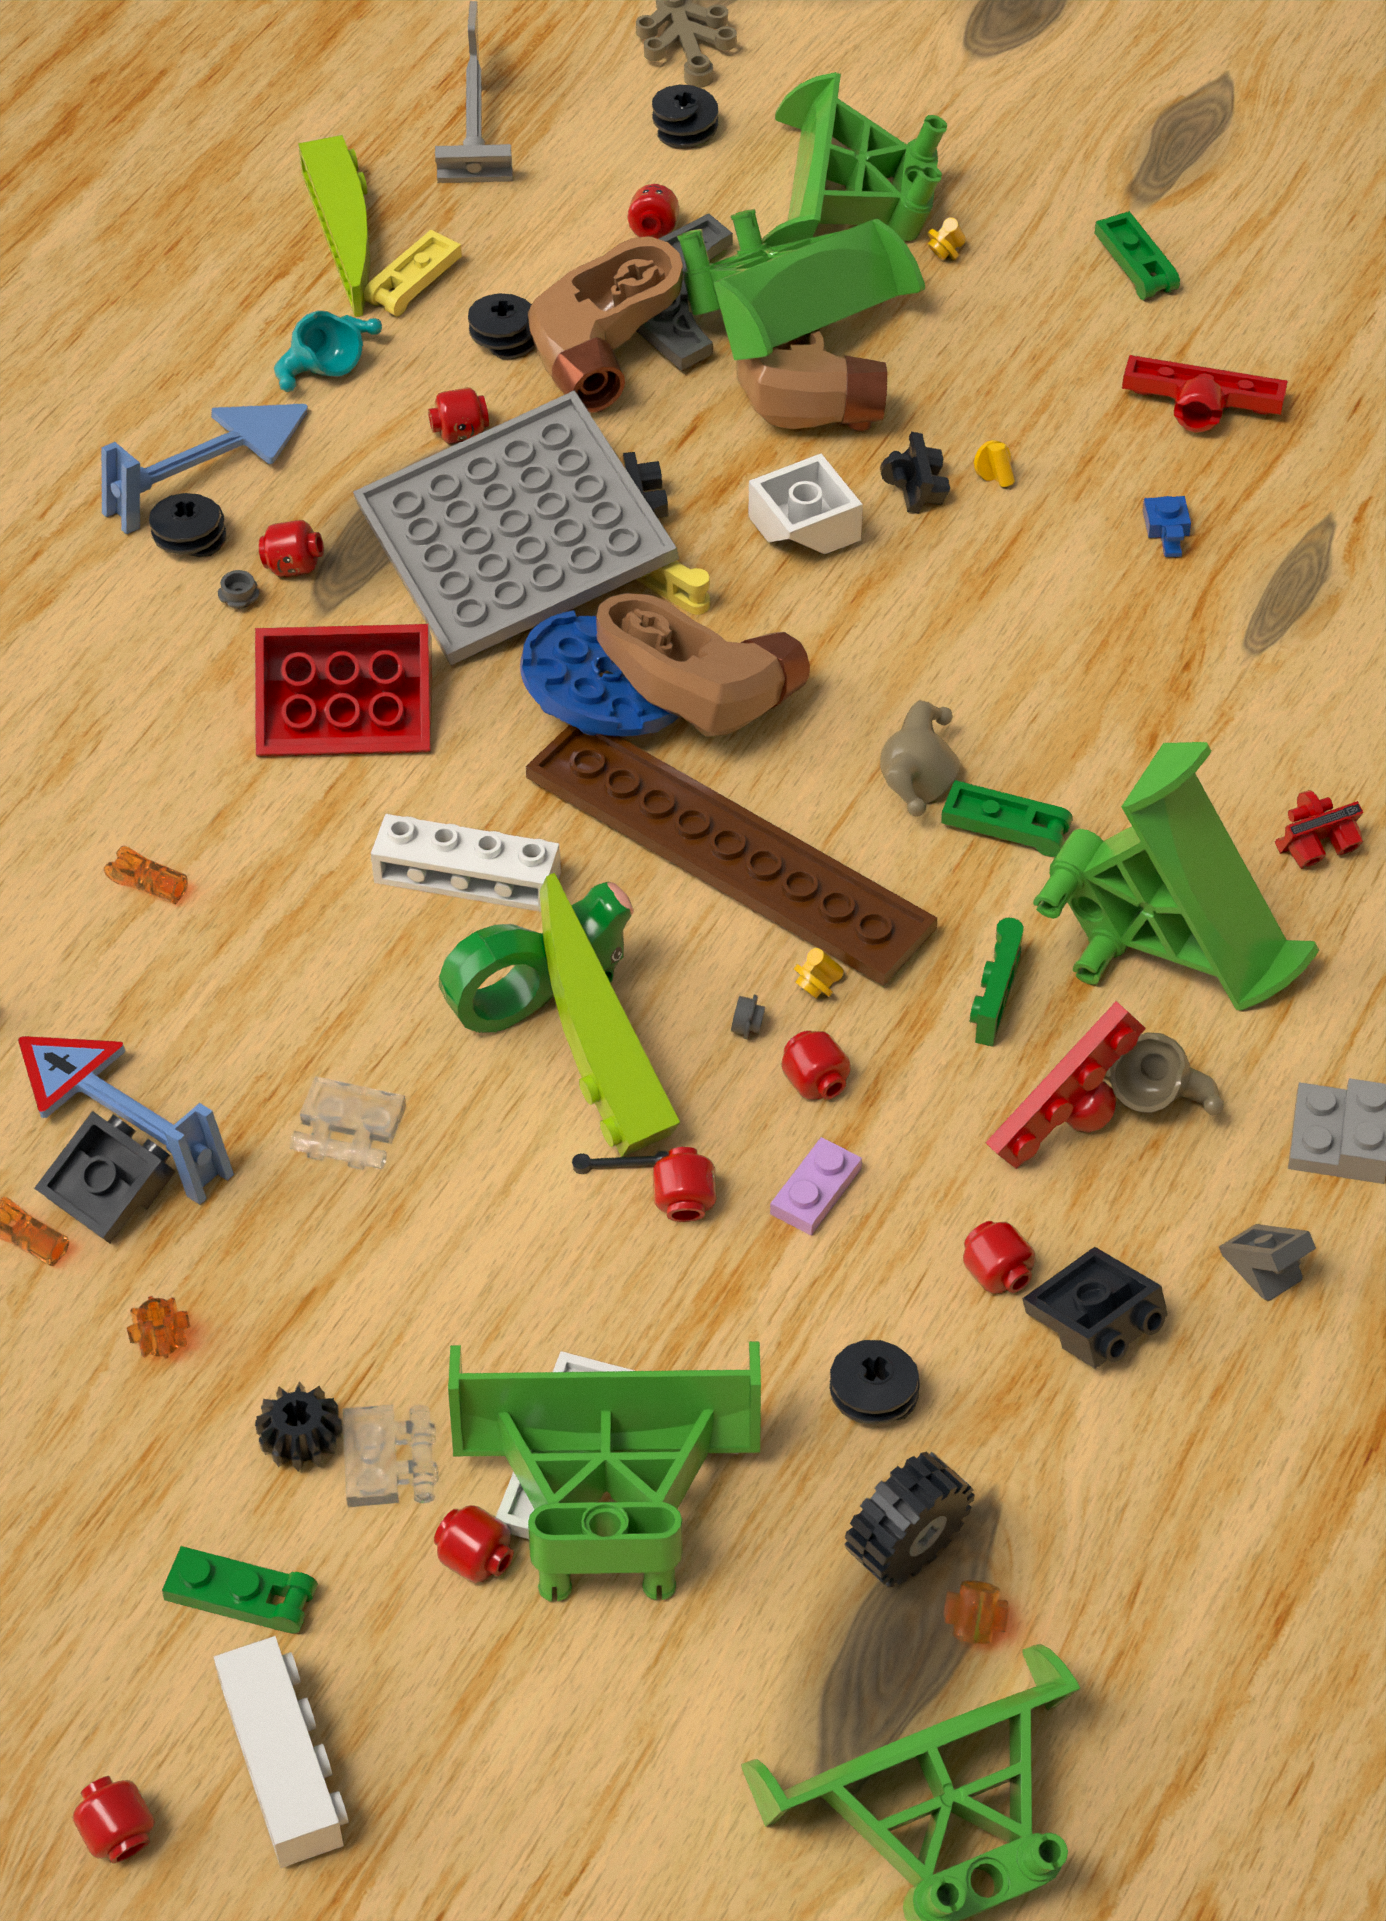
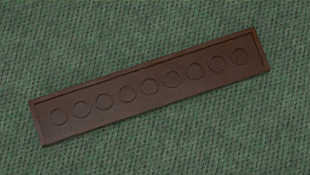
M569 725L526 766L527 779L883 986L937 930L938 918L619 736L587 735L580 731L579 728Z

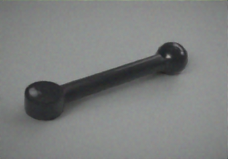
M658 1151L655 1156L590 1159L587 1154L580 1153L573 1157L572 1165L573 1170L578 1174H586L591 1168L655 1165L658 1160L669 1156V1152Z

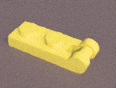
M430 230L367 284L364 290V300L375 306L380 304L385 306V310L395 316L402 315L407 308L408 302L462 257L461 244Z
M676 560L636 579L691 614L701 615L710 609V596L707 593L710 587V576L703 569H689Z

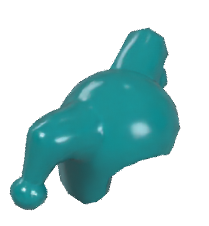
M319 310L306 314L295 325L291 337V347L274 366L275 376L279 380L280 389L285 392L293 391L296 387L294 376L304 371L337 377L349 373L357 365L362 355L363 341L361 334L368 332L371 335H378L382 331L381 321L376 318H370L368 321L349 315L339 317L328 311Z

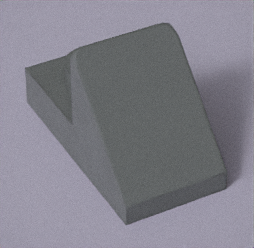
M1261 1224L1251 1226L1219 1246L1222 1256L1261 1298L1267 1301L1272 1300L1301 1282L1303 1275L1299 1268V1265L1302 1263L1300 1258L1316 1249L1309 1231Z

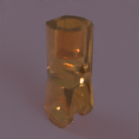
M121 846L116 852L117 859L114 862H108L104 866L105 875L114 883L142 890L173 904H177L187 890L188 878L186 874L154 862L127 846Z
M3 1196L0 1198V1239L19 1247L45 1264L54 1266L67 1252L69 1246L68 1237L32 1216L11 1199ZM12 1220L16 1222L13 1227L9 1226Z

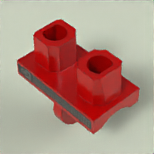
M1311 790L1301 792L1297 796V808L1288 810V818L1292 824L1285 827V836L1276 839L1275 844L1280 854L1290 850L1301 869L1315 865L1324 859L1326 853L1320 842L1321 839L1329 837L1337 855L1355 851L1363 842L1357 820L1364 812L1358 801L1333 809V803L1329 797L1319 800L1317 795Z

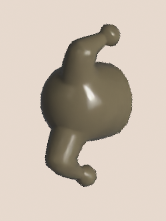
M923 700L917 701L910 708L901 730L894 733L887 740L880 758L881 772L888 786L907 803L909 813L915 817L924 814L926 804L937 799L950 787L960 768V760L957 755L934 732L932 720H936L938 724L943 726L949 724L953 718L951 709L947 707L938 708Z
M1147 1032L1141 1034L1134 1048L1128 1053L1121 1055L1105 1074V1077L1110 1078L1111 1086L1117 1098L1125 1106L1138 1112L1151 1113L1164 1109L1180 1097L1204 1104V1110L1209 1115H1218L1223 1110L1224 1101L1219 1097L1215 1081L1210 1076L1191 1068L1184 1049L1176 1040L1162 1033Z

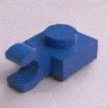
M1185 496L1144 498L1142 511L1148 538L1161 537L1165 557H1182L1180 541L1184 540V536H1190L1191 528Z

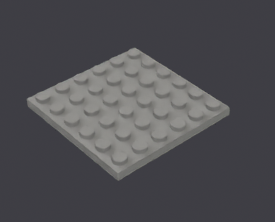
M575 390L353 491L359 508L426 624L429 625L431 633L450 665L526 631L551 616L571 610L679 559L677 547Z

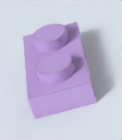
M821 1137L770 1203V1214L812 1235L860 1172L862 1158Z

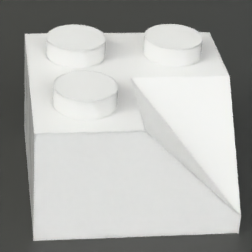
M822 454L749 481L748 517L768 543L791 539L818 552L827 554L861 540L863 504Z

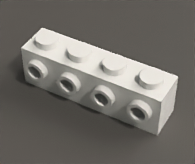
M385 814L371 851L374 883L541 912L540 889L546 876L555 873L559 880L561 874L559 843L548 842L543 839L507 835L497 831L489 832L460 827L455 824L419 820L408 816L401 817Z
M276 1636L214 1656L219 1682L280 1868L343 1847L340 1826L349 1823L346 1809L339 1791L331 1794L328 1792L324 1778L332 1776V1770L324 1745L320 1744L314 1747L312 1745L308 1731L316 1729V1724L307 1697L297 1701L293 1685L299 1684L301 1681L292 1653L282 1655Z

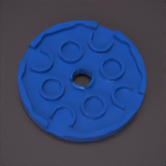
M574 611L556 614L540 622L526 638L520 661V673L526 689L545 713L579 728L583 733L587 735L603 734L611 736H636L657 733L679 718V716L649 703L604 652L597 641L596 616L576 617ZM609 671V672H612L613 674H607V673H604V672Z

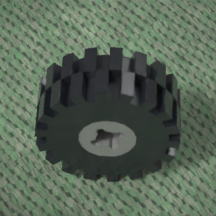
M926 1451L920 1453L918 1458L912 1456L906 1460L903 1468L897 1466L890 1472V1478L886 1482L881 1480L874 1488L876 1492L871 1498L866 1497L860 1505L862 1511L853 1516L850 1522L853 1527L846 1531L845 1539L847 1542L845 1543V1548L883 1585L886 1584L888 1587H893L895 1583L898 1585L905 1583L909 1575L912 1577L916 1576L926 1562L930 1564L937 1558L936 1553L942 1547L945 1549L952 1541L950 1539L952 1534L959 1532L964 1524L961 1521L962 1518L969 1515L972 1509L969 1504L974 1501L975 1494L972 1493L974 1489L935 1453L931 1452L929 1454Z

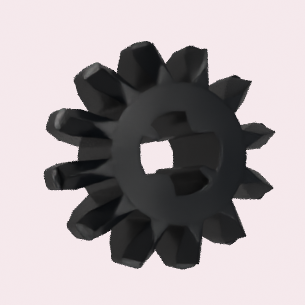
M300 1381L295 1388V1392L288 1393L279 1386L276 1392L277 1400L263 1399V1404L261 1405L262 1414L256 1416L255 1427L256 1433L260 1436L258 1439L260 1449L264 1452V1455L272 1454L273 1461L277 1464L278 1468L292 1460L293 1467L298 1472L303 1465V1461L310 1460L319 1467L322 1461L321 1453L335 1454V1449L337 1448L336 1438L341 1437L343 1432L342 1420L338 1417V1405L334 1398H325V1392L321 1389L320 1385L306 1393L305 1386Z

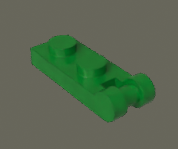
M1130 211L1095 222L1094 234L1134 283L1136 293L1140 299L1144 300L1154 297L1156 292L1160 290L1170 292L1180 287V278L1177 270Z
M957 780L953 782L941 814L942 824L1032 846L1042 855L1048 857H1055L1065 842L1062 835L1069 831L1073 821L1072 814L1065 808ZM1035 823L1042 824V825H1044L1045 827L1037 826V825H1034V824H1035Z
M1003 918L996 926L995 962L986 961L981 980V987L986 988L983 997L975 996L969 1022L977 1024L975 1043L994 1046L1021 959L1024 926L1018 919Z
M180 1546L162 1588L164 1600L294 1634L300 1632L306 1616L302 1610L305 1603L313 1599L318 1583L313 1577L302 1572L287 1574ZM275 1595L285 1597L283 1603L271 1604Z

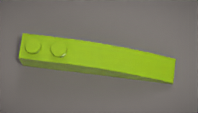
M343 135L298 143L302 176L355 317L363 316L366 302L364 300V290L369 283L370 273L369 234L366 205L363 196L367 195L368 192L364 173H357L359 169L355 150H348Z
M552 873L546 876L540 889L543 941L551 987L563 1031L582 1077L579 1079L581 1092L588 1104L592 1105L595 1103L603 1119L600 1121V1128L606 1142L610 1147L616 1146L621 1157H624L671 1136L680 1124V1121L556 874Z

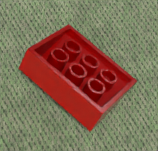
M428 624L255 628V743L257 757L431 752L432 637Z

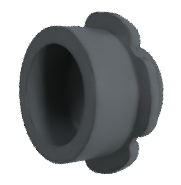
M234 570L225 574L220 582L221 588L218 589L220 601L223 603L227 602L228 606L236 609L248 607L258 599L260 594L257 582L253 576L243 570Z
M754 994L753 999L739 996L731 1032L743 1034L744 1039L749 1038L750 1032H760L765 1006L757 1005L758 995Z

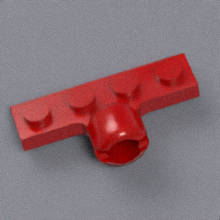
M1129 355L1123 375L1122 389L1133 390L1141 395L1158 394L1176 399L1173 411L1178 423L1186 430L1204 432L1214 428L1220 422L1224 408L1237 407L1249 409L1263 415L1271 413L1281 415L1288 381Z
M1115 1001L985 1143L997 1155L1017 1169L1024 1161L1032 1158L1039 1150L1040 1143L1056 1126L1064 1122L1078 1132L1089 1133L1103 1128L1113 1117L1116 1107V1095L1112 1087L1103 1080L1105 1074L1121 1055L1128 1053L1134 1048L1138 1037L1146 1028Z

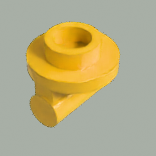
M952 217L947 218L943 222V227L938 232L930 229L927 233L931 239L927 244L928 247L942 260H945L947 256L955 260L959 256L955 249L964 245L966 241L959 223Z
M990 440L981 445L974 458L976 474L987 481L996 480L1001 487L1012 485L1015 479L1008 446L998 440Z
M814 948L808 953L807 961L802 967L796 964L793 970L800 974L795 983L816 999L821 992L830 997L833 991L829 987L833 982L840 980L844 972L842 966L819 948Z

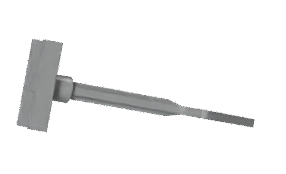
M470 1L468 16L470 59L466 69V138L463 140V145L435 146L437 183L513 181L511 144L485 145V141L482 138V75L479 64L477 1Z

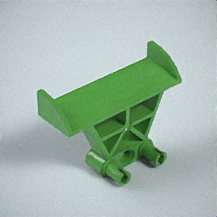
M835 72L820 75L799 84L784 97L775 113L776 121L801 129L788 221L776 226L762 238L763 243L766 242L768 246L773 247L812 238L818 224L860 225L872 219H879L888 225L904 241L915 240L933 207L934 191L937 184L941 181L942 173L937 168V146L947 130V123L939 116L928 115L924 119L917 138L905 144L838 99L841 74ZM832 137L851 150L831 144ZM893 177L892 184L886 178ZM826 180L844 185L846 190H825Z
M755 209L741 211L731 215L740 249L737 250L736 255L715 263L709 262L702 229L692 230L677 236L687 268L684 271L683 280L693 315H699L721 309L734 361L768 356L772 354V348L896 296L918 293L925 289V283L918 263L907 244L892 228L879 219H872L847 230L770 247L766 242L763 243Z
M1207 742L1163 743L1121 806L1132 826L1105 841L1089 830L1076 829L1070 834L1050 864V878L1041 892L1035 897L1033 904L1038 906L1036 910L1040 914L1052 919L1058 918L1066 903L1069 904L1089 941V945L1079 960L1073 965V972H1077L1075 976L1082 982L1091 985L1097 984L1112 958L1121 956L1129 946L1218 977L1235 1009L1244 1010L1265 1001L1287 987L1307 968L1319 952L1315 941L1286 940L1195 772L1211 754V749Z
M749 1341V1370L463 1373L461 1345H450L448 1395L453 1457L505 1456L534 1508L528 1520L531 1563L539 1571V1594L544 1599L552 1601V1587H557V1601L566 1599L572 1590L570 1574L643 1573L642 1588L647 1597L657 1600L658 1585L662 1586V1600L671 1597L676 1590L675 1567L682 1557V1518L677 1509L708 1453H760V1342ZM605 1492H608L616 1502L597 1501L602 1498Z
M1042 1644L1033 1645L1023 1649L1022 1653L1036 1687L981 1706L911 1734L785 1790L781 1789L769 1769L758 1759L742 1763V1771L765 1827L776 1823L790 1808L822 1796L914 1886L909 1889L904 1897L903 1912L907 1921H964L1047 1884L1056 1878L1061 1870V1866L1067 1859V1845L1060 1836L1054 1833L1032 1834L1031 1709L1045 1704L1048 1711L1059 1706L1080 1689L1079 1684L1064 1662L1051 1649ZM1009 1719L1010 1767L954 1790L938 1748ZM917 1757L934 1798L878 1821L844 1786ZM1010 1782V1818L972 1797ZM950 1812L1007 1842L1005 1845L933 1875ZM931 1815L917 1859L890 1831ZM973 1870H984L991 1876L994 1883V1892L991 1897H981L975 1893L970 1881Z

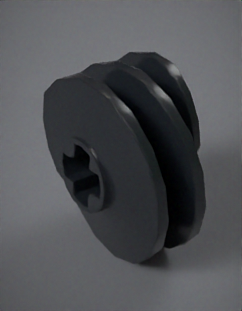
M673 85L658 91L652 98L653 124L658 128L657 137L662 143L670 147H694L707 142L715 135L719 126L718 103L714 96L705 89L693 85Z
M503 293L487 295L478 299L468 311L469 334L475 343L489 348L493 355L502 360L515 359L526 355L535 347L528 318V311L532 304L519 296Z
M192 493L171 495L159 501L150 512L149 524L152 539L159 548L166 552L188 554L197 557L211 556L219 551L226 541V527L221 507L208 497Z
M862 1340L846 1346L836 1355L830 1369L829 1389L832 1402L843 1415L856 1422L876 1425L906 1419L915 1409L919 1398V1371L917 1364L901 1348L882 1340Z

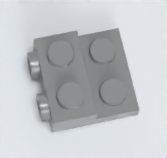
M1349 1078L1347 1089L1299 1082L1288 1169L1384 1184L1386 1177V1084Z

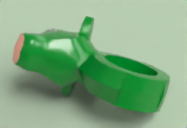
M605 882L595 885L584 899L571 906L611 983L614 978V969L624 957L623 930L634 910L629 897L615 883ZM514 924L492 925L477 930L460 941L446 957L439 975V988L446 1002L465 1028L478 1033L505 1030L534 1013L554 996L550 982L543 933ZM515 965L505 977L496 983L478 989L489 976L498 970Z

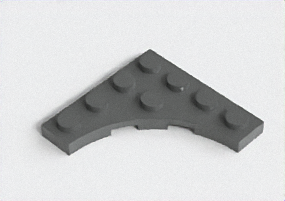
M709 213L659 238V240L668 242L679 252L683 264V275L687 268L681 245L677 238L678 235L702 229L709 261L733 245V233ZM684 280L680 295L672 304L636 330L681 371L713 354V342L702 332L692 313L689 312V298Z

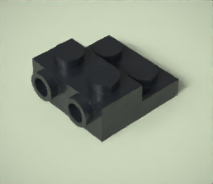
M92 1111L34 1189L111 1244L137 1207L140 1205L147 1210L176 1171L166 1164L171 1155L148 1138L141 1146L132 1139L136 1130L114 1114L106 1121Z
M1097 1247L1090 1249L1022 1298L1026 1314L1057 1332L1062 1349L1094 1369L1107 1360L1117 1362L1122 1359L1131 1342L1143 1333L1147 1335L1156 1334L1162 1328L1165 1317L1168 1316L1160 1284Z

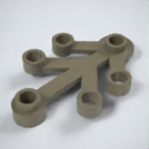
M656 0L657 10L651 16L643 15L636 20V35L646 39L644 41V57L650 61L662 60L666 56V51L679 39L687 62L684 64L685 83L699 88L710 85L713 82V64L706 55L701 54L696 38L714 44L720 50L735 48L737 45V32L734 28L726 26L728 24V9L723 5H712L709 8H705L692 3V0ZM687 16L705 21L709 27L690 21ZM666 21L673 22L660 37H655L658 34V28Z

